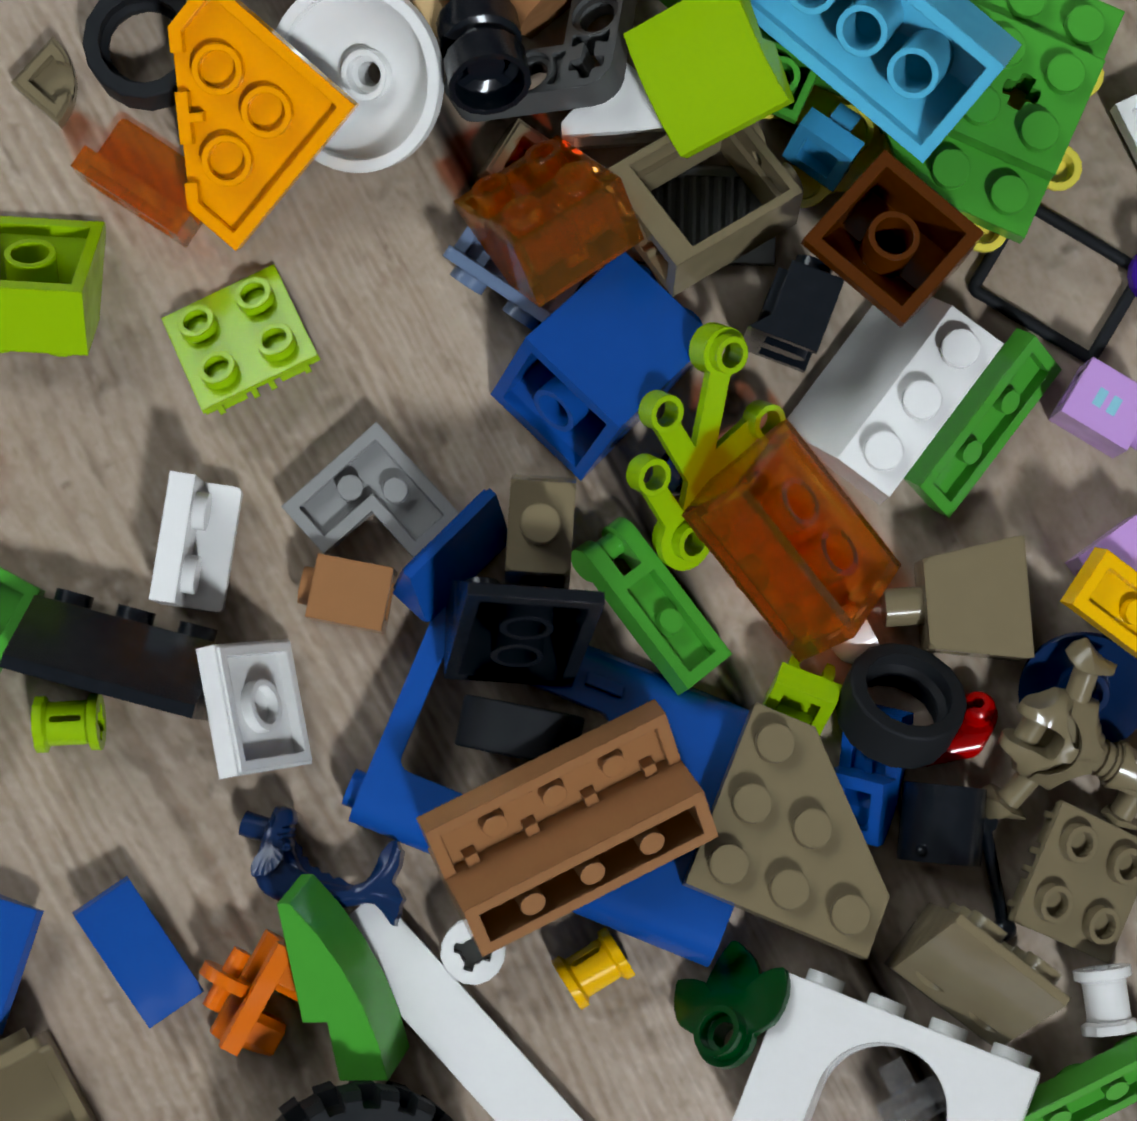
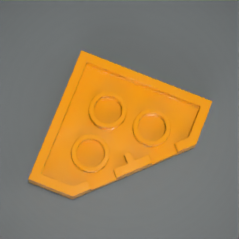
M188 0L167 26L170 53L174 54L177 92L174 93L180 145H183L186 166L187 183H184L186 205L188 211L237 251L243 247L359 104L240 0Z

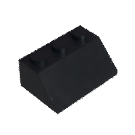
M57 588L54 599L34 595L2 654L0 668L187 718L209 721L196 649L218 644L215 643L218 631L215 629L180 620L178 631L173 632L154 627L153 623L156 616L154 613L118 604L116 615H109L91 610L94 597Z

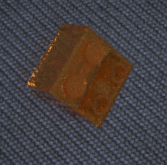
M558 135L550 140L534 144L525 152L522 158L498 173L479 179L470 191L453 201L461 217L508 283L539 308L644 240L621 178Z

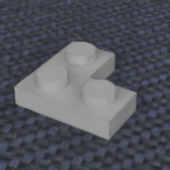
M377 422L281 506L325 555H328L374 514L414 558L459 514Z

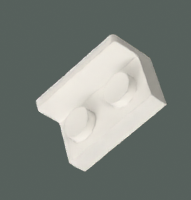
M176 471L169 472L149 600L162 605L221 613L224 610L243 492L240 488L204 482L196 474Z

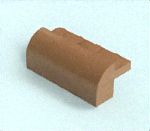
M655 699L416 818L429 847L428 851L482 957L719 837L704 791L681 761L666 713Z

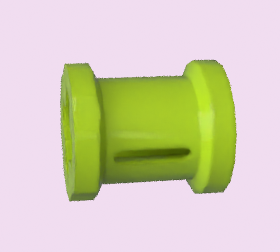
M90 693L87 700L50 702L47 696H35L31 707V733L36 753H49L51 746L88 744L91 750H103L106 741V711L103 696L97 693Z

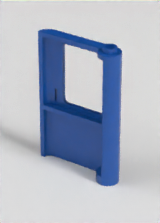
M446 606L429 623L367 773L356 768L342 800V805L352 808L349 816L350 822L430 854L428 851L429 847L416 818L463 794L408 772L402 766L401 760L440 665L444 660ZM588 645L572 687L529 684L605 716L608 722L655 699L666 713L681 761L703 789L711 811L749 713L748 709L694 687L678 696L662 674ZM694 849L572 912L695 963L709 967L720 945L734 906L682 885L695 852Z

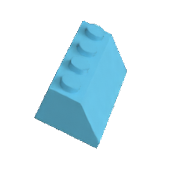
M750 0L758 26L922 163L925 162L1006 67L1022 45L969 0Z

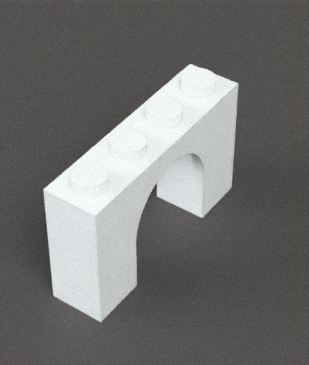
M809 968L805 979L789 973L791 988L786 1009L779 1021L769 1028L765 1034L732 1121H811L823 1087L832 1071L848 1056L871 1047L888 1046L900 1048L923 1059L933 1069L944 1090L947 1104V1121H1024L1039 1082L1040 1073L1028 1068L1032 1056L998 1042H994L989 1053L965 1043L969 1031L935 1017H931L928 1028L903 1018L906 1006L870 992L867 1002L864 1003L842 994L846 982Z

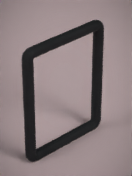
M1041 204L1039 205L1035 214L1036 217L1128 271V265L1132 258ZM1006 238L1001 247L985 254L968 284L970 294L1082 362H1087L1092 357L1097 359L1100 357L1135 298L1128 284L1088 351L981 287L1007 244L1008 238Z

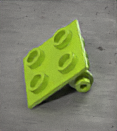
M274 264L161 318L203 414L206 413V415L217 410L220 415L227 413V408L248 399L246 393L251 391L256 399L261 396L258 387L268 383L273 391L278 388L275 379L280 377L283 382L304 371L308 374L312 372L310 365L321 360Z

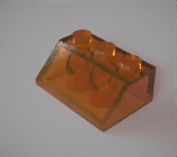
M788 419L778 423L712 477L681 515L798 662L854 638L901 567L897 558Z

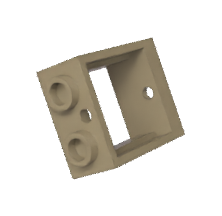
M756 122L687 159L680 157L668 135L661 137L603 171L601 205L670 295L674 297L796 225L804 191L797 172L789 163H780L766 145L764 134ZM721 152L762 203V206L692 246L650 191L714 154Z

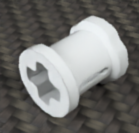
M1102 964L1078 968L1072 971L1073 980L1081 983L1086 1022L1081 1025L1082 1036L1110 1037L1137 1032V1018L1132 1017L1126 979L1132 975L1131 964Z

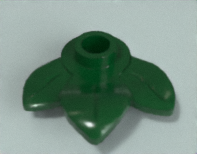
M735 940L731 941L715 964L706 983L697 979H680L677 981L674 996L676 1019L681 1027L693 1034L698 1052L704 1061L719 1069H733L743 1064L750 1057L756 1046L758 1035L773 1027L781 1018L790 997V975L788 970L783 967L762 972L754 955L741 943ZM733 1029L732 1036L725 1045V1037Z

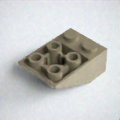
M929 902L884 962L887 967L992 1046L994 1042L1003 1045L1007 1044L1066 1007L1072 999L1055 986L1062 977L1057 970L1030 951L1025 952L1018 946L1012 947L1003 941L1007 933L975 909L971 911L964 905L960 907L954 902H951L947 908Z

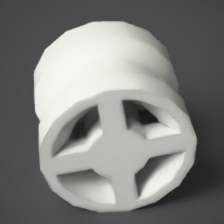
M459 920L447 931L441 943L440 957L444 969L453 979L463 984L478 985L489 981L499 972L505 959L506 946L482 957L463 921Z

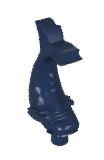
M277 806L274 808L270 818L246 811L240 824L239 835L261 842L257 855L251 864V875L255 877L263 893L280 901L301 874H314L343 908L366 903L375 904L383 912L391 925L398 926L403 904L407 900L402 889L395 882L403 867L405 851L402 849L399 841H390L381 851L375 868L366 881L352 885L341 877L334 879L330 873H322L319 867H312L310 865L308 857L303 856V848L294 839L296 837L295 831H297L295 825L298 823L297 812L294 808Z

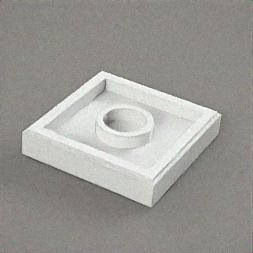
M289 638L214 644L197 648V660L219 779L312 764L308 733Z

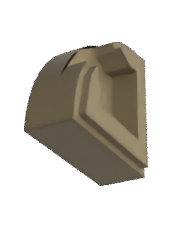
M52 37L15 77L11 84L62 129L75 107L78 84L76 72L69 56L59 42Z

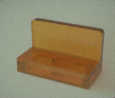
M121 119L117 123L98 153L84 145L71 164V167L83 182L185 248H187L203 224L187 210L184 183H187L185 157L127 119Z

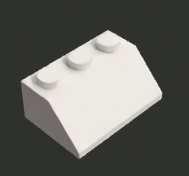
M934 297L902 328L872 305L786 419L785 428L782 433L880 505L891 496L1004 343L953 305Z

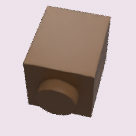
M318 553L315 568L305 566L303 569L297 602L298 604L307 605L305 617L312 621L385 635L393 599V587L398 573L392 567Z

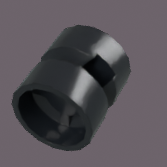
M450 0L440 10L436 21L450 98L457 107L472 114L490 115L504 112L516 106L527 95L531 86V76L525 47L521 43L522 34L514 5L510 0Z

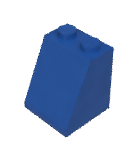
M622 250L525 337L491 392V395L581 481L640 421L638 409L642 398L653 390L668 392L694 366L689 358V344L696 330L703 324L693 311L683 307L657 282L655 276L648 268L638 264Z

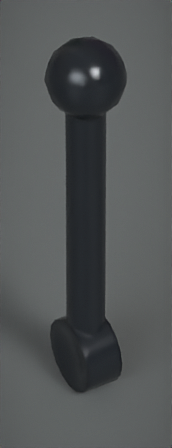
M985 817L983 853L996 918L994 923L1007 933L1003 941L1008 942L1015 937L1017 927L1014 922L1007 919V907L993 837V831L998 825V819H988Z

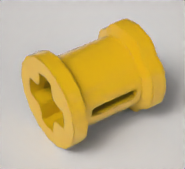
M606 927L597 932L598 939L566 959L557 956L551 960L581 1010L590 1005L589 997L621 977L629 980L636 975Z

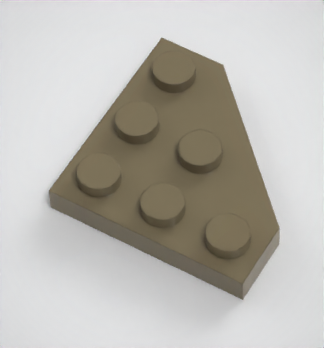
M755 702L750 707L710 811L719 837L695 849L682 885L857 958L868 959L890 895L816 727Z

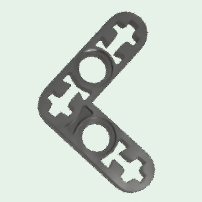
M572 0L564 44L525 50L530 76L537 73H547L545 80L534 89L529 90L527 95L516 106L504 112L481 115L472 114L457 107L450 98L447 79L444 84L445 93L461 118L468 122L489 121L603 104L617 94L625 78L629 50L623 33L633 28L637 0ZM614 15L612 22L602 30L587 32L589 25L599 17ZM592 55L596 57L600 66L595 67L596 62L594 61Z

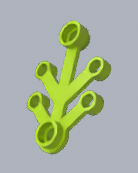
M709 322L699 327L689 344L691 363L697 370L704 372L691 439L681 424L684 408L677 396L661 390H653L642 398L638 409L640 421L646 427L653 429L683 479L679 503L668 488L671 480V469L666 461L651 454L642 453L631 460L626 471L628 485L642 494L657 519L652 532L654 549L665 565L679 571L690 570L698 566L706 558L713 543V530L744 501L760 503L769 496L773 487L771 472L763 466L745 461L734 468L730 476V482L705 502L709 484L757 439L765 442L777 439L782 434L786 424V416L780 406L764 400H755L746 407L742 419L718 440L730 377L744 367L748 358V347L744 337L737 329L717 322ZM665 402L664 415L657 421V411ZM767 413L766 424L760 429L761 419ZM653 467L651 479L644 483L647 470ZM753 475H755V481L752 487L748 490V482Z

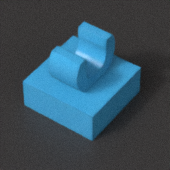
M842 103L836 107L829 118L812 106L799 123L781 156L834 192L865 144L851 134V131L860 121L861 116Z

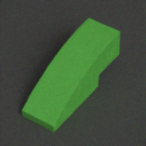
M301 874L277 903L302 1022H327L339 1081L389 1080L409 1049V1043L400 1010L387 978L364 936L341 904L314 874Z

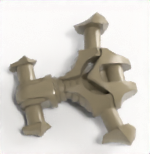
M1084 637L1073 641L1065 649L1070 663L1074 666L1066 689L1053 687L1025 696L1017 705L1018 712L1023 715L1017 728H1005L1002 730L998 742L1011 756L1012 768L1016 772L1002 788L993 783L983 787V789H987L986 818H1009L1025 821L1027 819L1021 805L1039 785L1049 791L1073 778L1092 774L1098 777L1102 786L1120 790L1112 805L1108 804L1100 811L1106 821L1119 828L1137 830V819L1135 818L1137 814V749L1131 747L1124 740L1111 742L1105 739V735L1101 732L1102 725L1099 723V700L1091 697L1098 676H1113L1117 664L1105 659L1095 650L1090 640Z

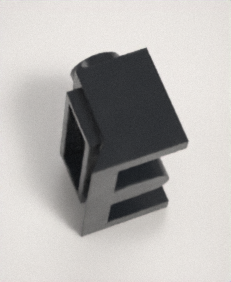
M797 255L796 260H792L788 270L779 267L757 322L749 325L743 336L748 352L804 373L812 353L817 354L844 280L832 275L833 270L820 259L809 255Z

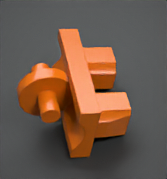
M266 929L252 955L234 946L224 965L211 960H205L199 970V973L205 979L213 983L202 1004L219 1013L209 1031L220 1040L219 1047L235 1056L239 1055L242 1048L267 1056H272L284 1036L287 1025L282 1019L263 1010L274 990L298 1002L285 939Z

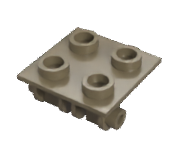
M1059 800V802L1056 801L1052 812L1045 810L1043 817L1046 819L1036 841L1041 846L1040 848L1030 846L1028 850L1029 853L1036 855L1032 866L1023 863L1021 870L1029 874L1027 879L1021 877L1012 900L1008 899L1006 903L1007 906L1012 907L1007 919L1109 964L1137 897V836L1065 801Z

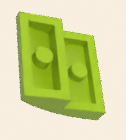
M682 0L623 33L646 94L680 157L687 159L795 102L774 42L762 37L750 0Z

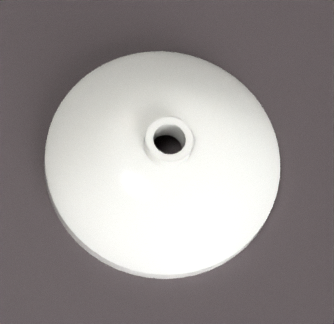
M296 0L282 17L276 32L359 104L314 160L343 172L368 173L394 166L408 158L423 144L432 131L439 116L444 95L445 77L442 55L437 39L425 17L409 0ZM372 63H375L380 70V80L377 84L369 76V68Z

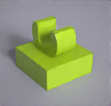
M796 651L791 655L787 663L782 662L762 705L815 726L820 736L837 705L843 685L834 682L836 675L835 666L829 663L826 664L820 676L800 669L803 653Z

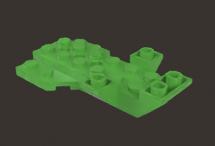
M682 0L659 1L669 8ZM969 0L1022 45L1006 67L924 163L920 162L878 126L880 133L885 135L892 155L971 222L1020 244L1026 237L1049 182L1058 170L1106 60L1104 58L1125 11L1100 0ZM759 27L762 37L774 42L795 101L773 113V115L795 124L814 85L844 98ZM1014 87L1021 89L1027 94L1025 99L1030 100V102H1025L1020 110L1014 109L1007 104L1011 95L1005 94L1003 91L1011 92Z

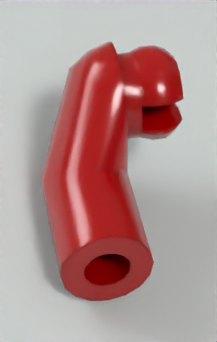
M972 691L965 695L967 709L963 723L949 748L933 764L923 767L969 759L981 753L998 720V710L990 695L982 691Z

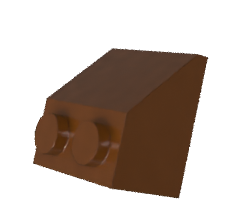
M884 149L803 238L801 244L902 328L929 302L966 260L984 235V232Z

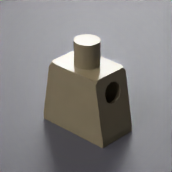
M513 474L510 485L505 584L529 586L535 582L550 581V583L559 584L569 589L576 478ZM531 575L545 576V577H531Z
M1024 535L923 558L914 563L915 587L881 590V614L884 627L918 625L920 647L922 650L930 653L1008 661L1035 658Z

